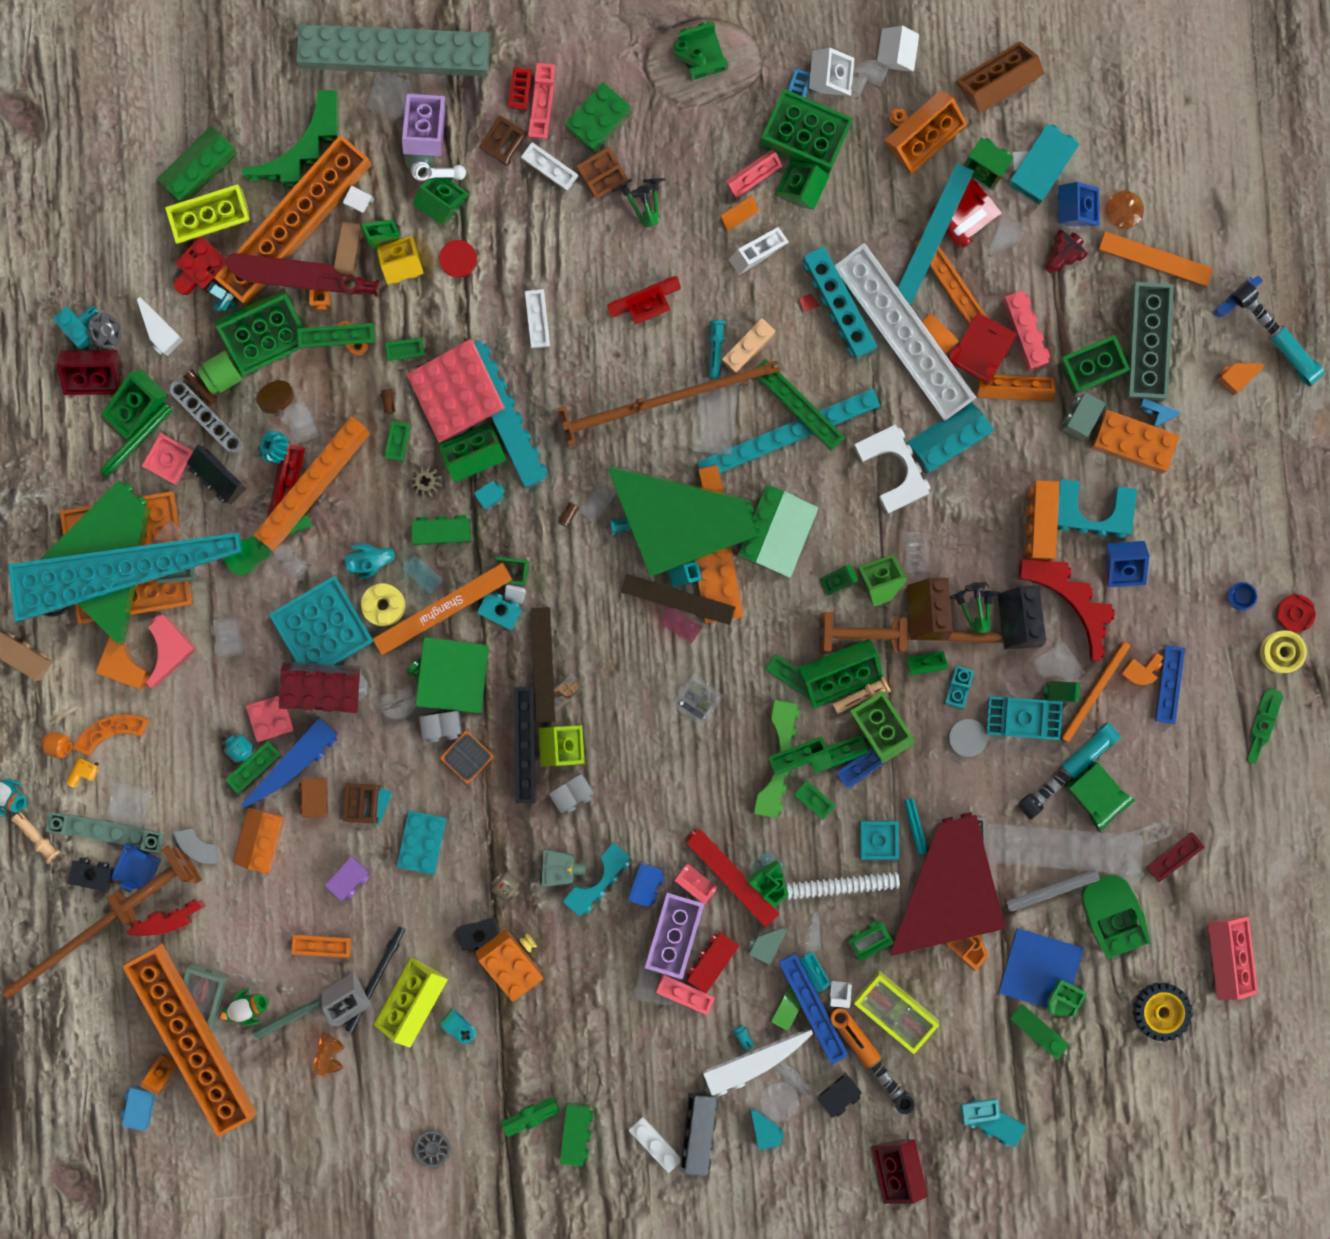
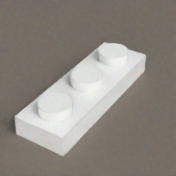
M533 142L521 156L523 161L567 192L578 178V174Z
M544 289L525 291L531 348L551 347Z
M643 1116L629 1129V1132L668 1173L680 1163L681 1156Z

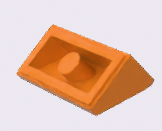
M753 195L721 214L720 221L727 231L758 213L759 209Z

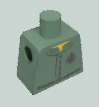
M550 849L543 850L542 887L570 884L574 882V875L586 874V864L575 863V855Z

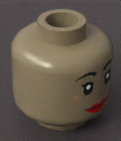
M499 873L490 884L492 886V893L502 901H507L509 898L513 900L520 892L518 890L519 882L509 873Z

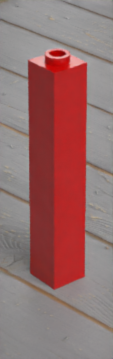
M701 828L698 831L694 829L687 835V844L765 927L780 915L748 883L747 878Z

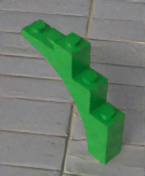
M318 90L312 120L296 145L271 162L242 168V176L252 183L267 179L268 182H278V179H281L283 186H286L287 189H293L303 177L302 164L305 163L306 166H313L321 157V141L333 143L340 136L339 95L337 91Z

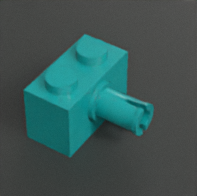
M92 304L80 316L76 315L73 310L66 306L52 319L78 348L85 350L93 343L88 334L87 324L93 316L100 313Z

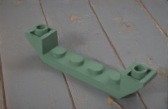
M49 812L46 832L62 835L70 834L122 845L129 843L137 848H141L140 850L155 853L161 852L164 834L150 829Z

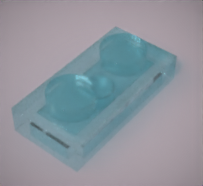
M416 555L402 568L430 595L444 581Z

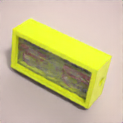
M880 970L854 999V1004L913 1054L918 1051L939 1026V1020Z

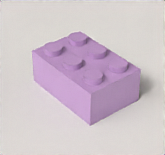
M407 94L402 136L403 154L442 155L445 96Z

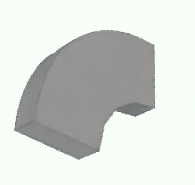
M195 828L174 832L178 845L190 858L206 864L219 863L217 845L202 841L197 836Z

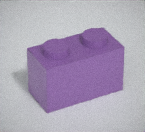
M352 856L325 886L341 901L346 898L350 900L356 893L354 889L359 884L362 886L370 878L368 874L371 871L355 856Z

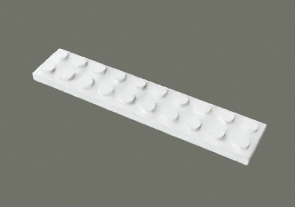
M865 243L835 265L843 281L944 421L976 399L974 393Z

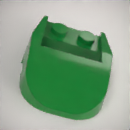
M1115 874L1100 877L1099 881L1084 887L1081 894V902L1086 915V923L1108 960L1143 945L1151 944L1145 915L1140 902L1129 883L1123 877ZM1134 908L1140 925L1103 938L1097 921Z

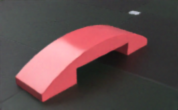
M537 63L529 138H548L556 65Z

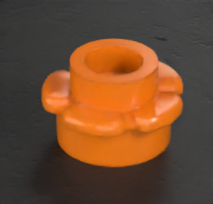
M895 108L890 112L889 120L897 127L908 119L906 111L902 108Z

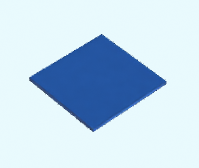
M1017 928L998 993L1047 1008V1000L1059 978L1074 984L1084 948Z

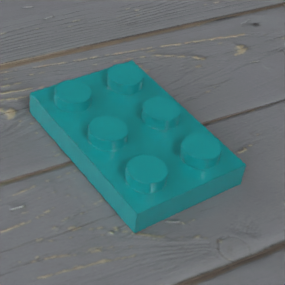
M408 810L397 867L435 875L447 818Z

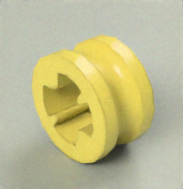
M528 933L525 934L524 938L519 939L528 952H531L533 947H537V944Z

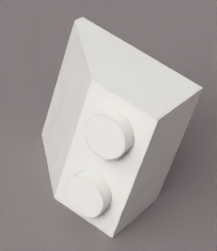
M832 48L813 51L809 88L824 94L851 96L855 58Z

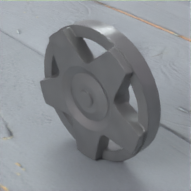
M100 313L89 320L88 334L96 346L102 349H110L119 343L121 327L113 317L107 313Z

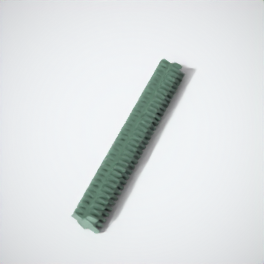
M322 995L321 998L319 996V999L317 997V1000L314 999L312 1000L313 1002L310 1001L306 1005L303 1004L301 1005L302 1007L295 1008V1011L293 1009V1012L291 1010V1013L288 1012L286 1013L287 1015L284 1014V1016L282 1015V1017L280 1016L276 1020L269 1021V1024L267 1022V1025L265 1023V1026L262 1025L260 1026L261 1028L254 1029L253 1034L255 1038H261L271 1033V1031L273 1032L295 1021L297 1018L322 1006Z

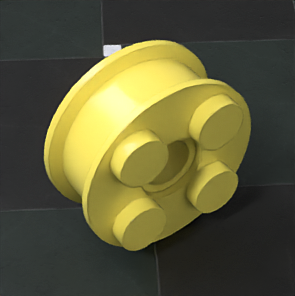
M379 583L371 586L365 591L361 600L363 615L368 621L378 626L387 627L394 625L402 618L405 612L406 605L402 593L389 584ZM382 600H387L388 607L385 610L379 609V603Z
M1292 631L1271 633L1263 640L1260 647V657L1263 664L1275 673L1296 671L1303 665L1307 656L1305 642L1298 634ZM1281 647H1285L1287 650L1285 657L1280 655Z

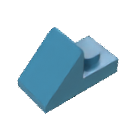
M1142 399L1138 405V409H1141L1142 413L1149 416L1155 414L1152 426L1155 427L1177 417L1180 411L1147 399Z

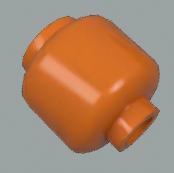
M54 731L43 737L41 747L46 755L61 759L71 752L72 743L68 735Z

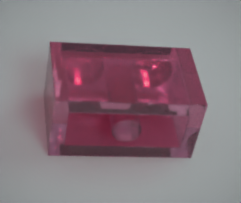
M671 607L668 608L659 623L691 644L702 628L701 625Z

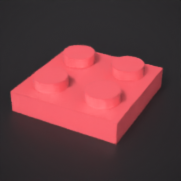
M160 433L142 467L177 485L188 466L187 461L193 450Z
M279 695L246 706L257 743L295 731L289 710L279 709Z

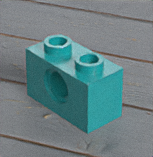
M494 591L492 594L486 595L477 613L513 631L523 610L519 609L520 605L512 600L509 603L503 601L504 596ZM504 605L506 607L504 615H497V606Z

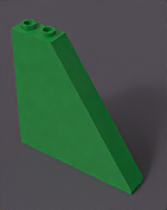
M613 466L608 469L650 577L760 534V524L757 519L754 520L751 513L754 512L753 506L750 501L747 502L745 497Z
M118 480L40 560L143 546L150 509L146 506L148 502L141 495L137 497L133 493L135 489L128 482L123 483ZM136 586L78 603V605L117 644L123 645L126 640Z

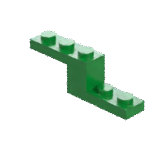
M862 734L829 747L826 746L821 736L769 756L768 759L775 776L811 763L816 774L865 755L869 751Z

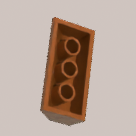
M1018 42L958 78L956 82L970 105L981 113L997 102L1004 100L1012 93L1019 91L1030 82L1037 80L1040 76L1044 75L1039 56L1022 42Z

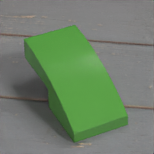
M790 986L786 990L771 1020L772 1023L789 1031L801 1007Z

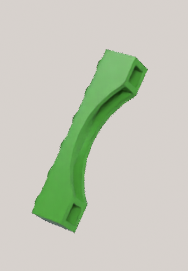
M774 700L770 719L778 735L780 753L793 747L790 746L791 738L795 739L797 727L793 726L795 719L798 720L800 708H797L795 703ZM789 771L775 776V773L773 774L768 784L756 796L754 814L777 818L778 814L781 815L783 803H780L781 795L785 796L786 784H783L784 776L788 777Z

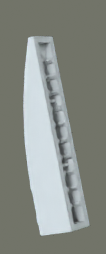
M811 1028L704 1070L703 1074L711 1095L721 1096L727 1093V1089L732 1087L735 1089L741 1088L746 1085L745 1082L759 1076L783 1061L813 1034Z

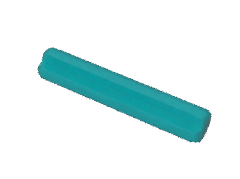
M913 798L904 800V805L917 854L923 855L928 853L915 800Z

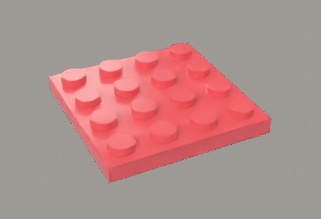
M472 339L465 341L406 374L439 443L505 409Z

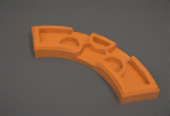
M130 714L103 718L87 728L78 737L72 749L91 756L96 747L111 736L133 734L142 737L150 719Z

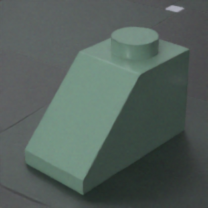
M782 926L759 934L755 939L752 938L747 947L749 955L770 965L787 929Z

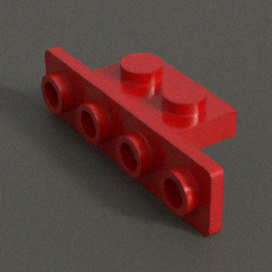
M677 276L667 278L664 281L650 285L645 289L633 292L628 296L607 304L611 318L629 311L636 325L670 311L665 296L681 289Z

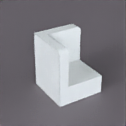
M351 186L343 204L348 209L353 210L354 208L364 213L369 202L373 203L374 199L371 195Z
M831 981L829 1005L850 1008L852 984L850 982Z

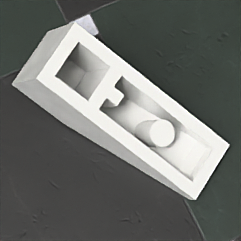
M779 227L739 248L728 260L740 275L787 245L789 241Z
M139 297L137 301L149 338L154 343L152 347L160 355L164 353L168 356L184 340Z

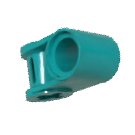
M451 1009L439 1023L447 1033L451 1034L462 1044H469L476 1037L475 1027L455 1009ZM468 1030L470 1032L469 1036L465 1038L464 1032Z

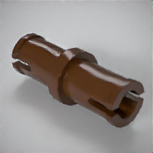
M193 369L183 376L194 388L193 391L199 394L208 406L218 399L209 391Z

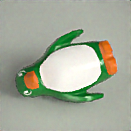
M249 988L243 989L233 997L228 1006L221 1010L219 1017L224 1022L236 1021L245 1026L259 1024L261 1020H253V1018L267 1010L269 999L262 994L244 995L249 991Z

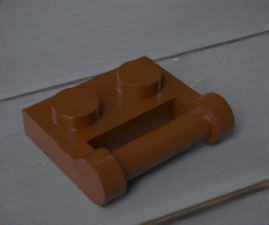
M499 115L479 148L499 160L502 164L509 166L511 157L522 140L526 139L528 133ZM512 132L516 133L517 136L504 155L499 153Z
M345 783L343 822L378 824V791L381 790V785ZM365 790H371L369 817H364Z

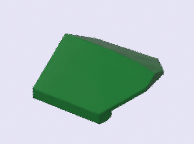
M1059 978L1047 1000L1048 1012L1055 1016H1075L1087 992Z

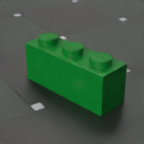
M455 515L454 519H447V516H436L435 520H428V517H416V521H411L413 545L472 543L471 520L466 518V515Z
M567 1103L560 1164L583 1166L584 1161H588L589 1149L585 1148L586 1141L590 1142L591 1130H588V1123L593 1121L594 1113L593 1110H590L591 1105Z

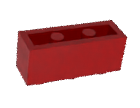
M721 931L718 934L714 933L708 941L711 945L707 950L703 949L697 957L699 959L697 965H692L686 973L688 975L687 981L705 994H707L739 947L738 943Z

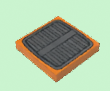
M466 730L440 759L462 780L469 784L495 756Z

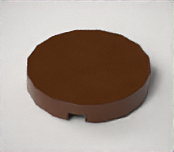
M283 380L273 381L265 385L258 392L256 402L263 412L274 414L277 413V410L286 409L292 403L294 392L288 382Z

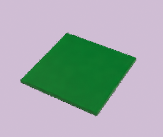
M423 637L415 706L481 713L489 645Z

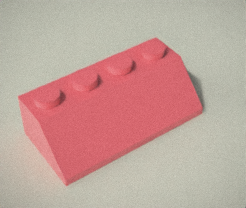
M1249 917L1219 919L1208 922L1217 1000H1239L1258 994Z

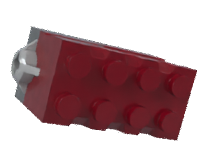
M283 662L280 673L279 709L358 713V702L367 695V680L360 674L361 666Z

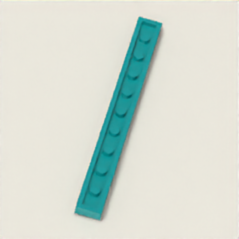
M870 389L822 409L819 412L835 426L880 407V403L874 389ZM798 419L700 460L697 464L699 468L717 465L719 474L814 434Z

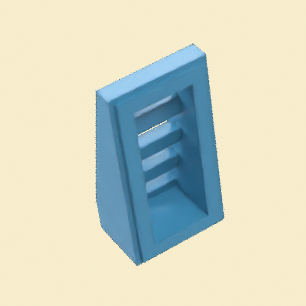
M795 68L788 90L806 98L809 89L810 73ZM796 77H797V78L804 79V80H807V81H806V82H803V81H800V80H796Z

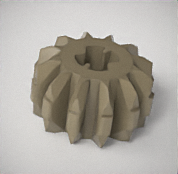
M420 466L421 473L414 470L413 473L417 477H410L412 482H416L411 484L410 488H417L414 494L418 495L421 492V498H425L426 493H428L429 498H432V491L436 494L439 493L436 486L442 487L441 483L436 482L441 480L442 477L436 476L438 473L436 469L431 472V467L427 466L425 472L424 468ZM424 478L431 480L430 483L428 482L429 486L427 487L421 484V482H424Z

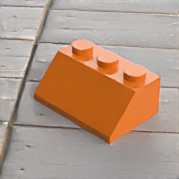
M248 807L233 863L250 870L266 874L271 873L286 816Z

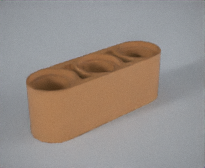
M343 222L334 264V268L340 275L355 276L363 235L360 224Z

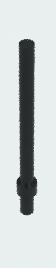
M400 926L393 939L389 940L388 948L365 991L368 1000H370L393 953L400 946L399 942L406 930ZM363 1012L350 1020L345 1029L346 1031L353 1033Z

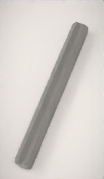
M1092 870L1011 899L1006 904L1009 911L1012 912L1099 881V875L1096 870Z

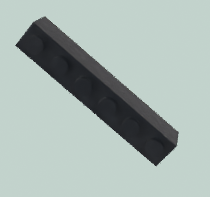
M514 687L516 803H536L534 687Z

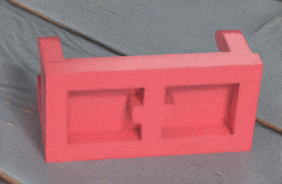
M688 863L674 879L675 882L704 905L717 888L715 884Z

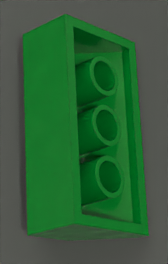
M210 126L157 180L181 203L192 199L238 153L219 132Z
M870 639L798 667L813 708L862 689L866 684L869 683L871 685L883 677L878 654ZM818 686L820 691L814 698L813 693L815 692Z

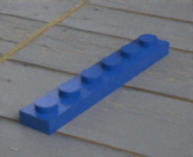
M794 952L779 960L778 962L830 1063L834 1064L849 1056L797 954Z

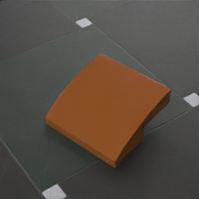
M610 147L603 149L576 165L595 199L600 198L629 180Z

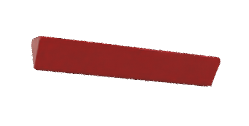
M288 444L290 447L287 449L288 454L285 455V460H281L278 463L268 516L299 480L305 448Z

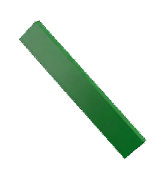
M765 358L756 367L763 366L764 364L770 362ZM780 372L756 377L831 452L845 440V437Z

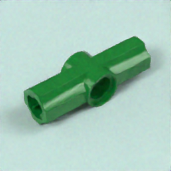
M551 1097L536 1105L532 1104L518 1111L519 1113L502 1120L500 1123L505 1135L509 1137L524 1129L528 1130L541 1124L543 1120L560 1113L554 1097Z

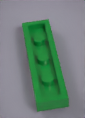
M374 323L297 329L298 348L300 349L376 343Z

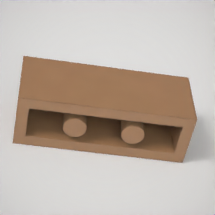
M8 630L6 632L0 631V659L35 681H41L53 662L48 659L49 655L41 650L38 652L33 650L32 644L24 640L20 642L15 639L17 636Z

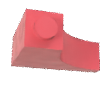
M157 615L151 620V625L148 627L154 635L158 648L156 667L146 681L150 688L157 687L197 650L167 615Z

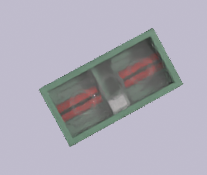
M192 963L186 969L183 981L213 1033L229 974Z

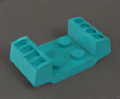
M989 696L987 735L1060 740L1063 702Z

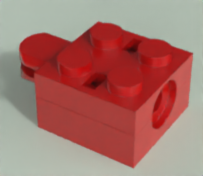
M202 236L176 261L175 264L183 273L174 281L175 290L179 294L186 296L199 285L208 293L207 288L210 283H218L214 277L225 266L226 258Z

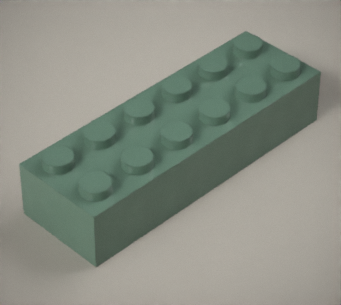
M1135 282L1131 286L1127 363L1130 371L1126 373L1125 400L1147 399L1163 402L1168 399L1174 284Z

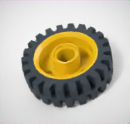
M1161 982L1148 985L1140 991L1141 993L1136 996V1001L1133 1003L1134 1010L1132 1011L1137 1027L1146 1036L1157 1041L1166 1042L1181 1037L1183 1032L1186 1033L1188 1025H1191L1190 1020L1193 1018L1191 1010L1193 1009L1189 998L1181 989L1172 984ZM1166 1007V1014L1160 1017L1159 1009Z

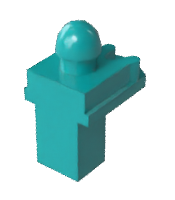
M210 283L207 290L218 297L213 304L215 312L220 310L225 312L228 306L231 308L237 306V301L233 298L234 295L217 284Z

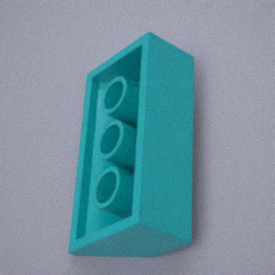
M970 402L946 421L942 419L909 440L907 444L910 445L925 472L929 474L993 433L994 429L985 415Z

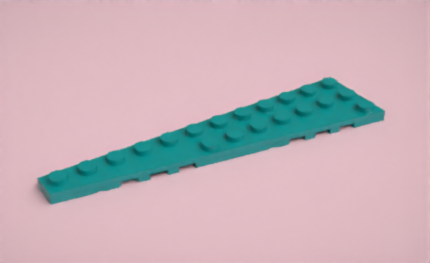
M240 533L8 564L14 622L27 620L242 553Z

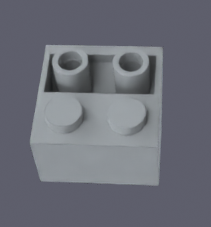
M352 972L321 992L322 1010L330 1026H340L371 1007L355 972Z

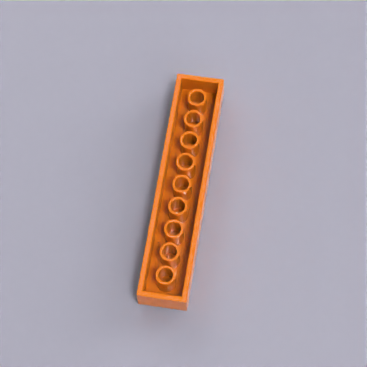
M340 134L236 253L290 259L343 199L350 187L354 186L372 166L370 160ZM226 264L214 277L245 306L249 305L267 285L251 283L238 278L229 270Z
M161 943L125 963L122 967L216 1136L220 1137L252 1120L257 1113L164 945Z

